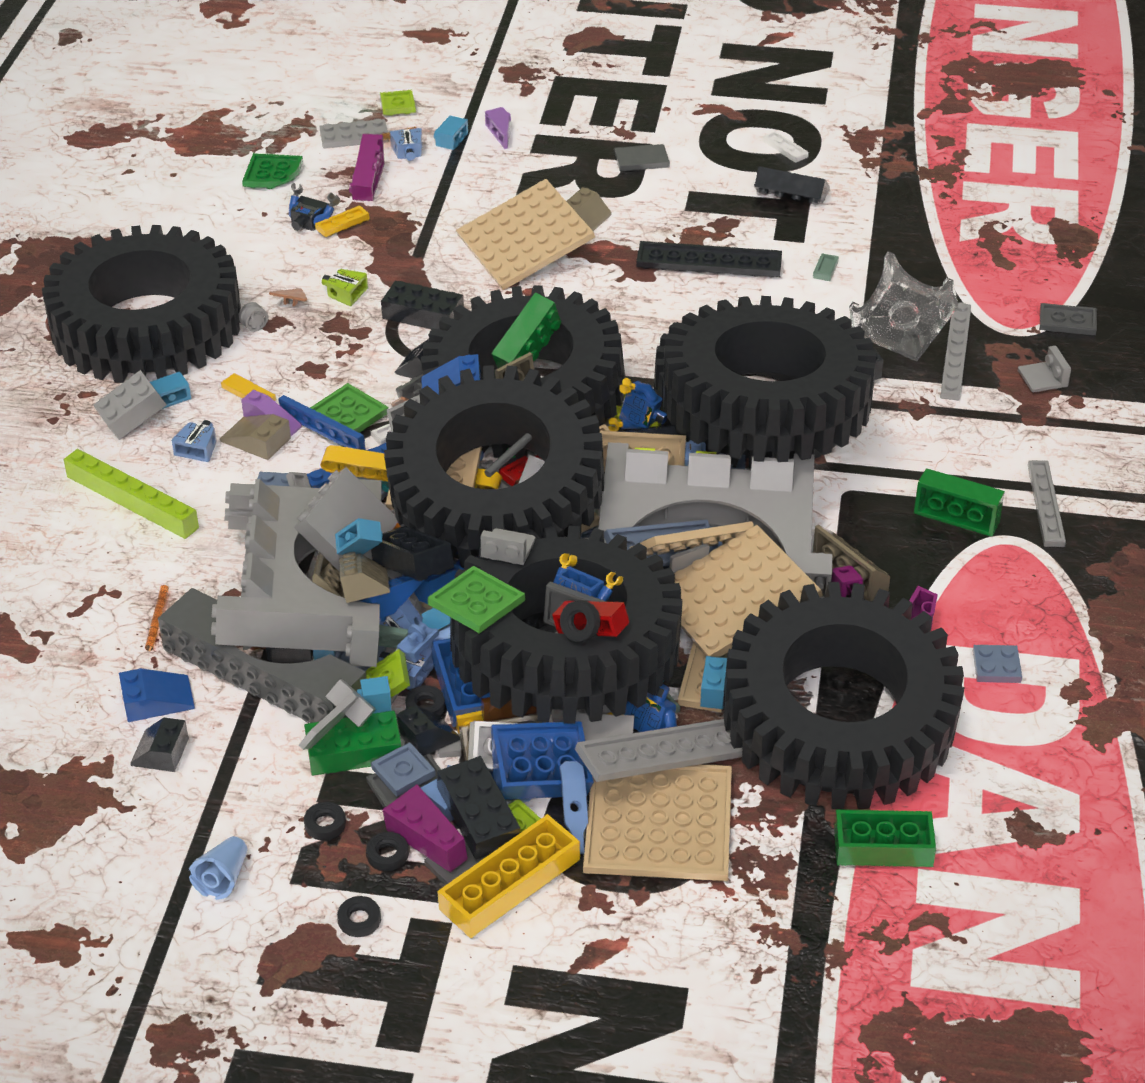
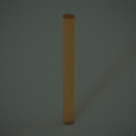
M161 585L145 644L147 651H152L159 629L158 617L163 613L169 590L167 585Z

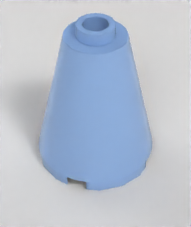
M232 836L196 859L189 868L191 870L189 879L193 887L205 897L208 895L215 896L216 900L226 898L234 889L247 854L246 843L242 839Z

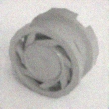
M250 302L241 308L239 321L249 331L256 332L266 325L268 314L258 303Z

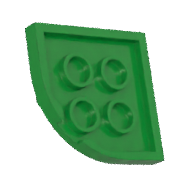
M253 153L243 177L242 185L249 188L273 189L275 186L292 181L300 172L303 156Z

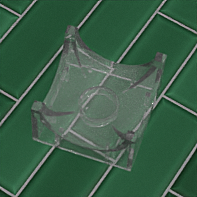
M888 251L884 257L881 279L871 298L861 307L853 301L849 306L850 319L852 320L851 328L860 326L865 331L864 338H871L872 342L918 361L958 308L954 280L947 277L941 287L926 285L910 276L900 266L895 254Z

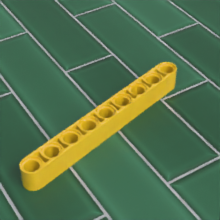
M330 445L326 448L320 464L323 470L333 473L336 470L340 472L346 467L356 477L388 482L384 453ZM478 468L474 488L499 489L502 480L501 475L495 472L491 477H487L484 473L486 469Z

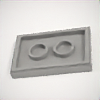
M587 713L576 714V721H582L585 741L633 734L634 716L620 715L615 717L610 714H602L601 721L590 722Z

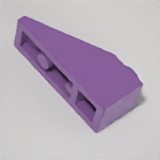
M502 106L485 111V126L504 149H508L511 115Z
M252 390L241 399L243 417L274 414L289 420L291 436L302 427L301 423L268 395Z

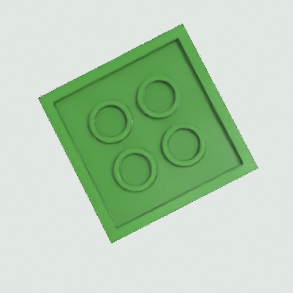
M349 383L310 407L358 433L387 415V410L389 409L388 406Z
M472 566L428 597V605L478 633H481L525 601V593L475 566Z

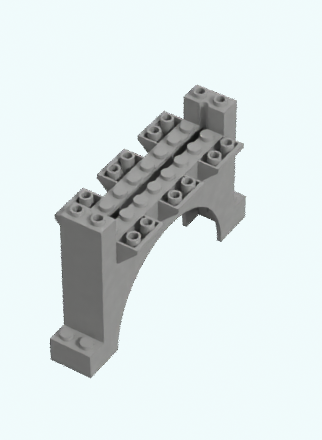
M608 442L604 474L605 484L604 491L602 492L598 529L605 532L607 529L708 520L710 526L718 527L753 521V525H758L821 589L823 596L820 598H825L827 584L831 582L832 554L811 553L815 455H812L811 459L801 460L797 454H794L793 459H788V462H777V458L767 457L764 458V462L753 461L752 457L751 470L730 469V455L689 453L688 466L668 465V451L629 449V444Z
M255 479V484L230 483V491L225 492V503L229 504V508H225L224 521H228V529L246 530V552L242 569L241 597L218 595L217 604L212 605V618H216V622H212L211 635L215 636V645L243 646V650H248L251 647L346 651L345 656H350V664L353 666H377L380 604L358 601L346 603L345 598L328 592L312 583L298 566L305 557L317 549L294 527L299 521L297 517L305 509H309L307 504L315 496L318 497L320 495L318 493L320 488L266 485L260 479ZM359 479L381 501V480Z

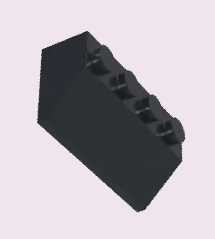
M758 167L754 184L755 189L760 194L768 195V193H773L774 196L780 198L789 196L795 201L805 199L811 204L823 203L830 190L826 179L765 167Z

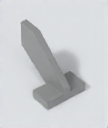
M340 679L325 696L336 707L310 730L298 746L303 750L312 748L345 715L358 727H361L376 709L343 679Z

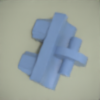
M422 622L419 625L412 624L408 628L409 634L397 645V650L400 649L404 652L407 660L416 663L421 658L420 653L424 649L432 648V642L439 635V630L429 628Z

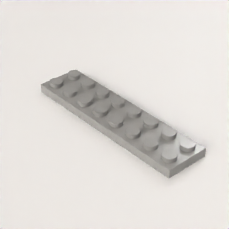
M724 719L577 742L575 747L576 752L596 782L742 757V748L734 749L731 745V730H725Z

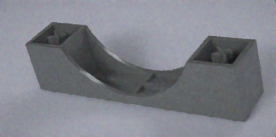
M194 588L187 591L158 617L162 646L166 652L180 657L185 662L198 666L201 670L214 674L219 679L232 683L237 688L248 691L253 696H257L269 704L275 705L287 713L303 719L307 723L320 722L336 707L325 696L340 679H343L356 692L357 689H361L360 680L366 679L365 671L330 654L313 661L283 664L254 658L236 646L215 645V636L211 635L212 622H216V618H212V605L217 604V599Z

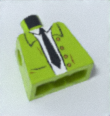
M338 269L333 276L324 275L321 281L322 285L327 286V293L330 298L350 307L368 289L367 273Z

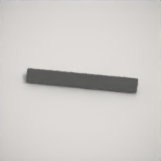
M526 433L484 471L485 475L491 477L530 442L532 436Z

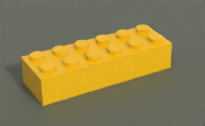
M547 814L438 890L439 910L468 937L472 938L580 860V841Z

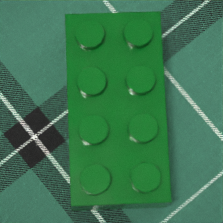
M536 292L491 353L497 368L529 352L533 356V361H536L543 346L548 344L550 336L559 329L561 324L555 302Z
M926 468L918 481L914 514L993 537L1000 523L1005 491Z
M395 710L371 714L361 727H358L348 717L342 718L312 748L307 749L311 775L315 776L371 767V762L400 748L401 740ZM319 722L304 724L305 736Z
M836 810L834 834L837 865L934 866L936 841L932 811Z

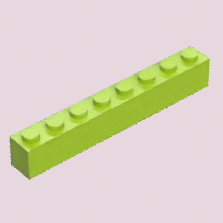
M77 448L63 459L67 478L166 530L186 539L199 529L196 509Z

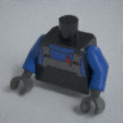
M293 182L291 189L294 193L291 195L289 203V217L291 218L292 228L296 231H299L301 228L314 231L316 229L315 223L332 216L334 212L333 207L340 203L339 196H335L332 192L329 193L327 199L330 203L302 195L298 197L303 192V187L299 184V187L296 189V184Z

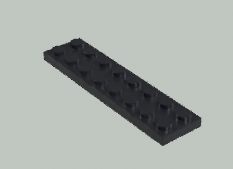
M640 241L636 267L780 277L782 250Z

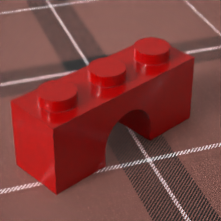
M565 601L552 614L557 633L564 634L560 626V616L565 606L573 601ZM588 601L596 607L600 615V628L597 636L617 637L629 624L624 602ZM579 612L574 617V625L578 630H582L587 624V619L583 613Z

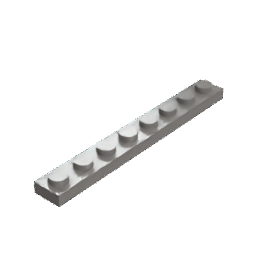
M953 302L940 399L960 400L972 304Z

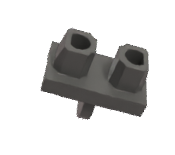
M423 374L397 387L398 398L405 397L411 399L419 395V390L422 389Z

